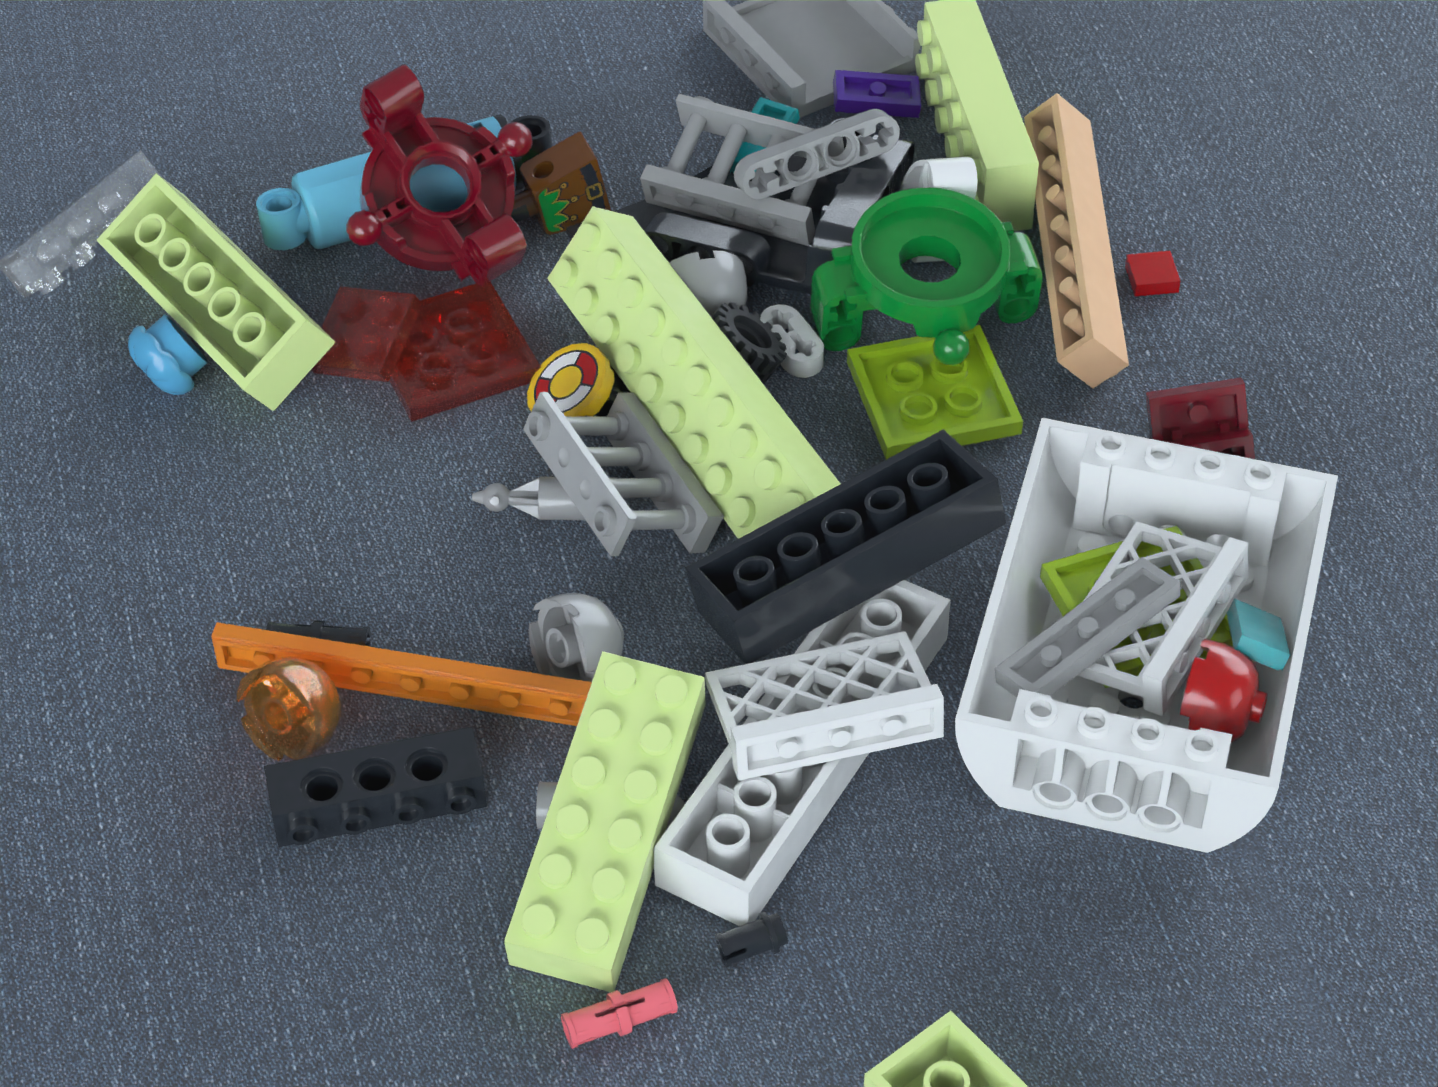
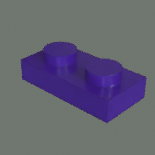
M835 70L833 78L835 112L862 113L867 110L879 109L889 116L919 118L922 106L919 76Z

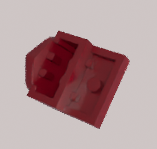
M1241 377L1145 392L1150 439L1255 459L1253 434L1249 430L1245 383Z

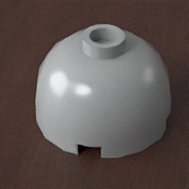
M713 251L715 258L700 260L699 252H695L669 262L711 317L723 303L727 305L730 302L736 303L738 308L741 305L745 306L747 301L746 275L743 262L736 255L725 251Z
M565 593L545 598L535 605L533 611L540 610L538 621L529 623L528 633L531 653L540 674L548 675L551 672L553 676L592 682L602 651L622 656L623 627L612 611L598 598L580 593Z

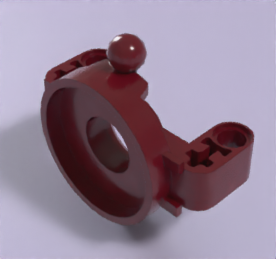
M402 64L363 87L360 110L369 129L362 132V137L372 151L366 161L361 180V211L355 212L349 217L346 223V232L349 239L357 245L368 246L377 242L387 253L402 263L429 271L454 270L461 282L471 276L482 287L520 264L527 248L521 229L511 217L515 198V170L510 157L523 156L530 150L532 146L531 132L524 124L512 122L503 126L496 137L483 126L476 129L454 119L440 117L425 118L421 113L424 103L423 89L412 70L407 65ZM432 164L445 165L454 169L463 178L467 187V199L456 210L433 212L422 207L414 199L410 190L412 176L420 168Z

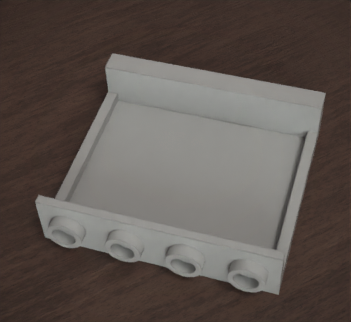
M703 0V31L770 100L799 109L800 118L834 104L833 78L835 70L906 75L916 71L915 57L921 47L918 34L913 28L908 27L889 5H886L881 0H748L733 7L725 0Z

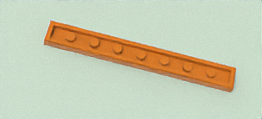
M219 622L216 623L211 635L217 665L220 669L572 726L578 725L592 682Z

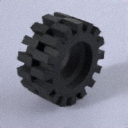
M732 302L728 305L726 303L721 304L711 318L760 381L765 384L787 356L785 352L787 349L786 345L780 342L782 337L778 332L771 331L773 326L768 321L763 323L759 320L761 316L758 313L750 314L748 307L741 305L738 308L736 303Z

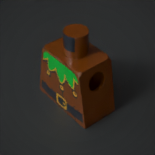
M581 131L526 161L519 169L525 190L515 194L511 217L516 223L535 215L545 234L553 235L566 231L568 226L582 223L592 206L611 211L597 157Z

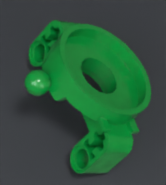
M912 188L883 197L871 205L858 220L852 236V246L832 248L833 260L820 265L812 276L810 307L824 348L829 351H843L854 346L861 337L863 311L878 309L889 317L913 324L919 337L935 338L933 352L941 363L952 366L962 363L970 351L969 340L963 332L973 329L981 313L993 304L999 319L1008 324L1023 322L1036 312L1043 275L1030 238L1020 232L1013 233L1014 229L1011 221L1001 223L998 217L979 201L952 190ZM918 256H932L945 260L957 272L949 279L940 282H923L905 273L901 265L905 261Z

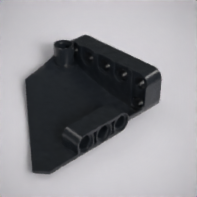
M841 118V119L834 120V121L831 122L830 124L835 123V122H838V121H841V120L846 119V118ZM855 131V135L857 136V138L861 137V135ZM875 134L872 138L876 140L879 136ZM842 136L845 150L847 145V139L845 136ZM898 139L896 145L884 154L818 178L806 207L812 209L815 234L808 246L647 203L645 199L613 212L633 216L668 262L695 252H699L700 260L715 258L713 251H725L736 255L743 262L747 287L752 286L755 282L811 295L814 271L825 262L833 260L832 248L852 246L853 232L862 214L878 200L900 191L904 177L913 164L915 143ZM792 154L788 160V170L795 172L802 169L807 158ZM712 166L693 177L701 179L708 177ZM775 170V174L779 177L780 173ZM729 171L724 185L740 189L734 180V173ZM795 187L769 197L785 201L790 199ZM582 223L566 227V233L570 240H572Z

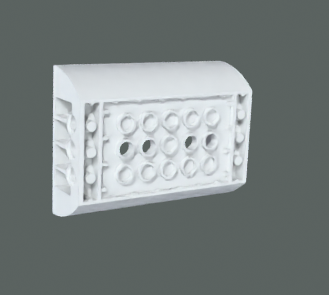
M1041 418L955 718V731L960 753L971 775L983 791L999 807L1206 853L1222 848L1252 830L1269 811L1279 788L1338 476ZM1136 521L1160 529L1177 525L1183 536L1220 547L1224 546L1229 537L1248 542V580L1236 599L1280 617L1291 654L1283 671L1280 669L1279 671L1252 660L1259 672V691L1268 693L1260 724L1250 721L1244 735L1231 743L1232 734L1200 728V730L1196 731L1189 730V717L1180 715L1189 675L1163 716L1143 710V707L1138 709L1128 708L1120 702L1121 699L1127 697L1137 698L1143 702V697L1113 687L1105 688L1101 683L1080 676L1074 677L1051 696L1019 689L1018 696L1016 697L997 684L995 667L1063 617L1040 578L1042 564L1124 541ZM1199 559L1204 568H1206L1210 563L1208 561Z

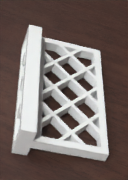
M1136 521L1084 600L1140 559L1136 549L1141 541L1162 548L1164 552L1143 558L1159 568L1171 565L1176 574L1173 577L1180 581V589H1184L1188 598L1186 601L1167 606L1140 627L1144 628L1162 623L1166 630L1163 636L1142 641L1136 630L1129 635L1133 644L1108 651L1077 676L1143 697V710L1163 716L1189 675L1194 658L1200 657L1203 649L1200 647L1202 640H1210L1234 598L1236 599L1248 580V542L1229 537L1224 546L1220 547ZM1193 558L1210 562L1206 568L1188 573L1185 572L1181 564L1182 561ZM1140 657L1144 667L1138 676H1134L1117 670L1114 664Z
M906 631L705 672L706 686L732 751L733 768L738 781L944 737V697L938 684H930ZM899 652L902 657L895 667L875 660L879 655ZM836 664L852 667L845 677L825 671L828 666ZM864 672L885 679L878 688L857 682ZM788 674L801 678L794 688L776 682L775 679L778 676ZM814 683L834 689L827 699L807 693ZM897 683L912 688L905 691L890 693L893 690V688L897 685ZM743 685L751 689L743 698L724 692L722 688ZM764 693L783 700L776 710L756 702ZM847 694L862 699L839 704ZM796 705L810 709L809 711L788 715ZM745 715L760 720L738 725Z

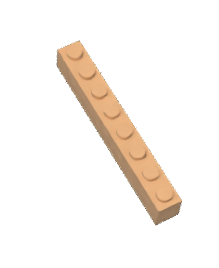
M1056 93L1024 117L1025 128L1039 161L1035 202L1057 362L1094 389L1129 366L1091 122Z

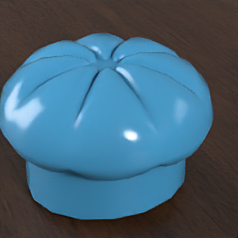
M166 314L149 329L146 330L144 326H137L129 335L128 348L130 356L135 364L163 392L172 395H184L191 391L194 387V381L191 377L208 363L195 344Z

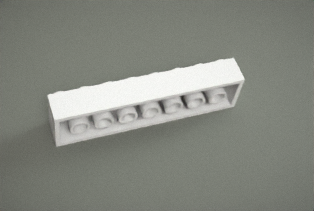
M903 580L810 631L794 654L906 631L925 671L947 640L951 600ZM899 652L879 655L875 660L895 667L902 657ZM836 664L828 666L825 671L845 677L852 667ZM864 672L857 682L878 688L885 679ZM792 674L778 676L775 679L776 682L793 688L801 680L800 677ZM814 683L807 693L827 699L834 689ZM897 683V685L893 688V690L890 693L905 691L912 688ZM764 694L758 704L776 710L783 700ZM847 694L839 704L862 699ZM796 705L788 715L809 711L810 709ZM748 717L744 724L757 722L760 720ZM728 744L655 845V886L738 926L755 921L869 753L738 781L733 768L732 751Z

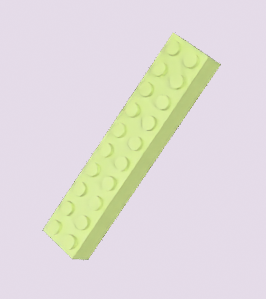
M592 206L547 279L596 346L611 362L610 365L629 391L636 395L724 515L723 519L736 537L739 539L840 485L841 483L720 330L634 217Z

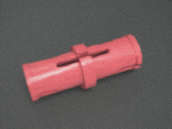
M664 978L660 982L622 995L618 990L607 993V1000L570 1013H562L561 1022L570 1047L574 1049L578 1045L618 1032L620 1036L632 1033L633 1026L670 1013H677L678 1006L671 984L668 979Z

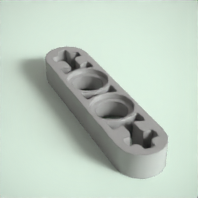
M867 110L745 156L736 165L734 180L737 186L749 197L754 199L767 198L888 152L896 145L900 136V128L897 121L883 110ZM880 123L885 128L879 130V138L875 140L870 135L876 132V125ZM855 131L858 132L861 135V137L857 138V136L855 135ZM837 136H845L847 145L842 154L835 157L829 156L828 146L830 142ZM797 151H805L807 160L802 169L795 172L789 171L788 160L792 154ZM759 168L764 173L759 175V183L754 185L750 180L755 177L754 170ZM777 170L780 173V176L778 177L772 171Z

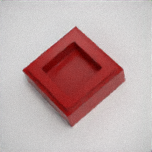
M1171 251L1126 255L1125 268L1135 297L1179 293L1181 281Z

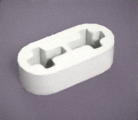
M777 304L766 308L762 312L760 320L763 323L768 321L773 326L771 331L778 332L782 337L780 342L786 345L787 349L785 352L787 356L781 363L785 371L790 375L801 378L811 377L819 373L823 368L824 344L802 315L791 306Z

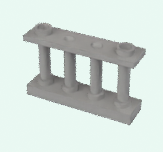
M678 94L676 104L681 125L685 126L667 167L660 168L646 164L640 177L646 202L802 245H810L815 234L812 209L806 207L817 179L796 186L790 199L785 201L772 197L754 199L741 189L724 185V182L742 142L768 148L816 129L717 104L702 96L690 97ZM702 131L725 137L708 177L701 179L683 174ZM837 136L830 142L828 154L831 157L838 156L844 151L842 136ZM797 151L793 154L807 158L805 151ZM757 168L755 177L751 181L754 185L759 183V175L764 173L759 168Z
M540 392L523 430L610 556H619L631 530L673 529L689 553L706 552L724 515L634 393H618L607 416L565 417L548 392ZM579 436H606L613 447H586ZM628 466L635 478L609 479L601 467ZM650 497L658 510L632 511L623 498Z

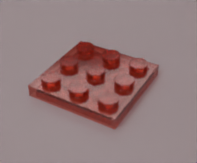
M491 281L482 287L477 283L361 319L363 333L411 422L529 384L535 372L541 368Z

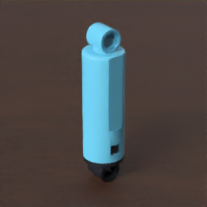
M498 114L467 124L476 129L483 126L497 137L500 129L508 124V121L502 114ZM521 116L512 121L524 124L529 128L532 135L530 150L523 156L510 157L515 170V191L521 190L524 187L519 170L521 165L553 146L549 121L540 116ZM371 152L298 172L292 176V189L276 188L260 195L256 201L264 244L274 250H288L301 245L307 237L312 247L323 249L350 241L346 232V223L355 212L361 211V180L366 161ZM432 164L420 168L410 180V190L414 199L422 207L433 212H447L457 209L467 199V187L463 178L454 169L445 165Z

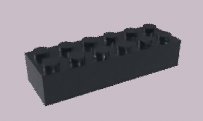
M943 429L685 567L697 610L744 664L753 663L1005 525L1006 519L998 478Z

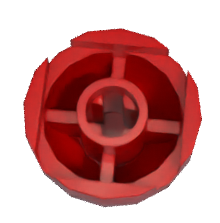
M1204 639L1200 647L1205 652H1208L1206 659L1194 658L1181 704L1180 715L1189 717V730L1196 731L1200 730V728L1232 734L1231 743L1244 735L1250 721L1260 724L1268 693L1259 691V672L1248 656L1227 644Z

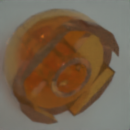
M282 657L263 663L241 679L237 690V703L244 699V707L247 715L240 718L244 730L260 750L270 758L278 761L283 759V754L294 760L307 758L314 754L333 737L341 717V700L335 684L317 664L301 657Z

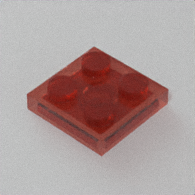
M340 286L321 327L335 343L311 371L317 374L389 382L423 306L422 302L415 294Z

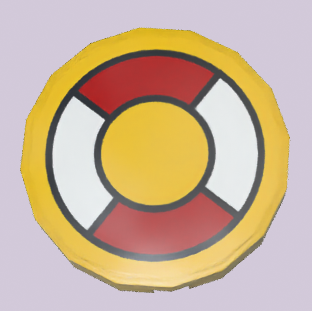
M588 343L571 344L557 350L540 365L533 375L527 391L528 408L532 411L540 392H548L565 417L594 416L609 398L614 384V371L610 368L611 362L599 348Z

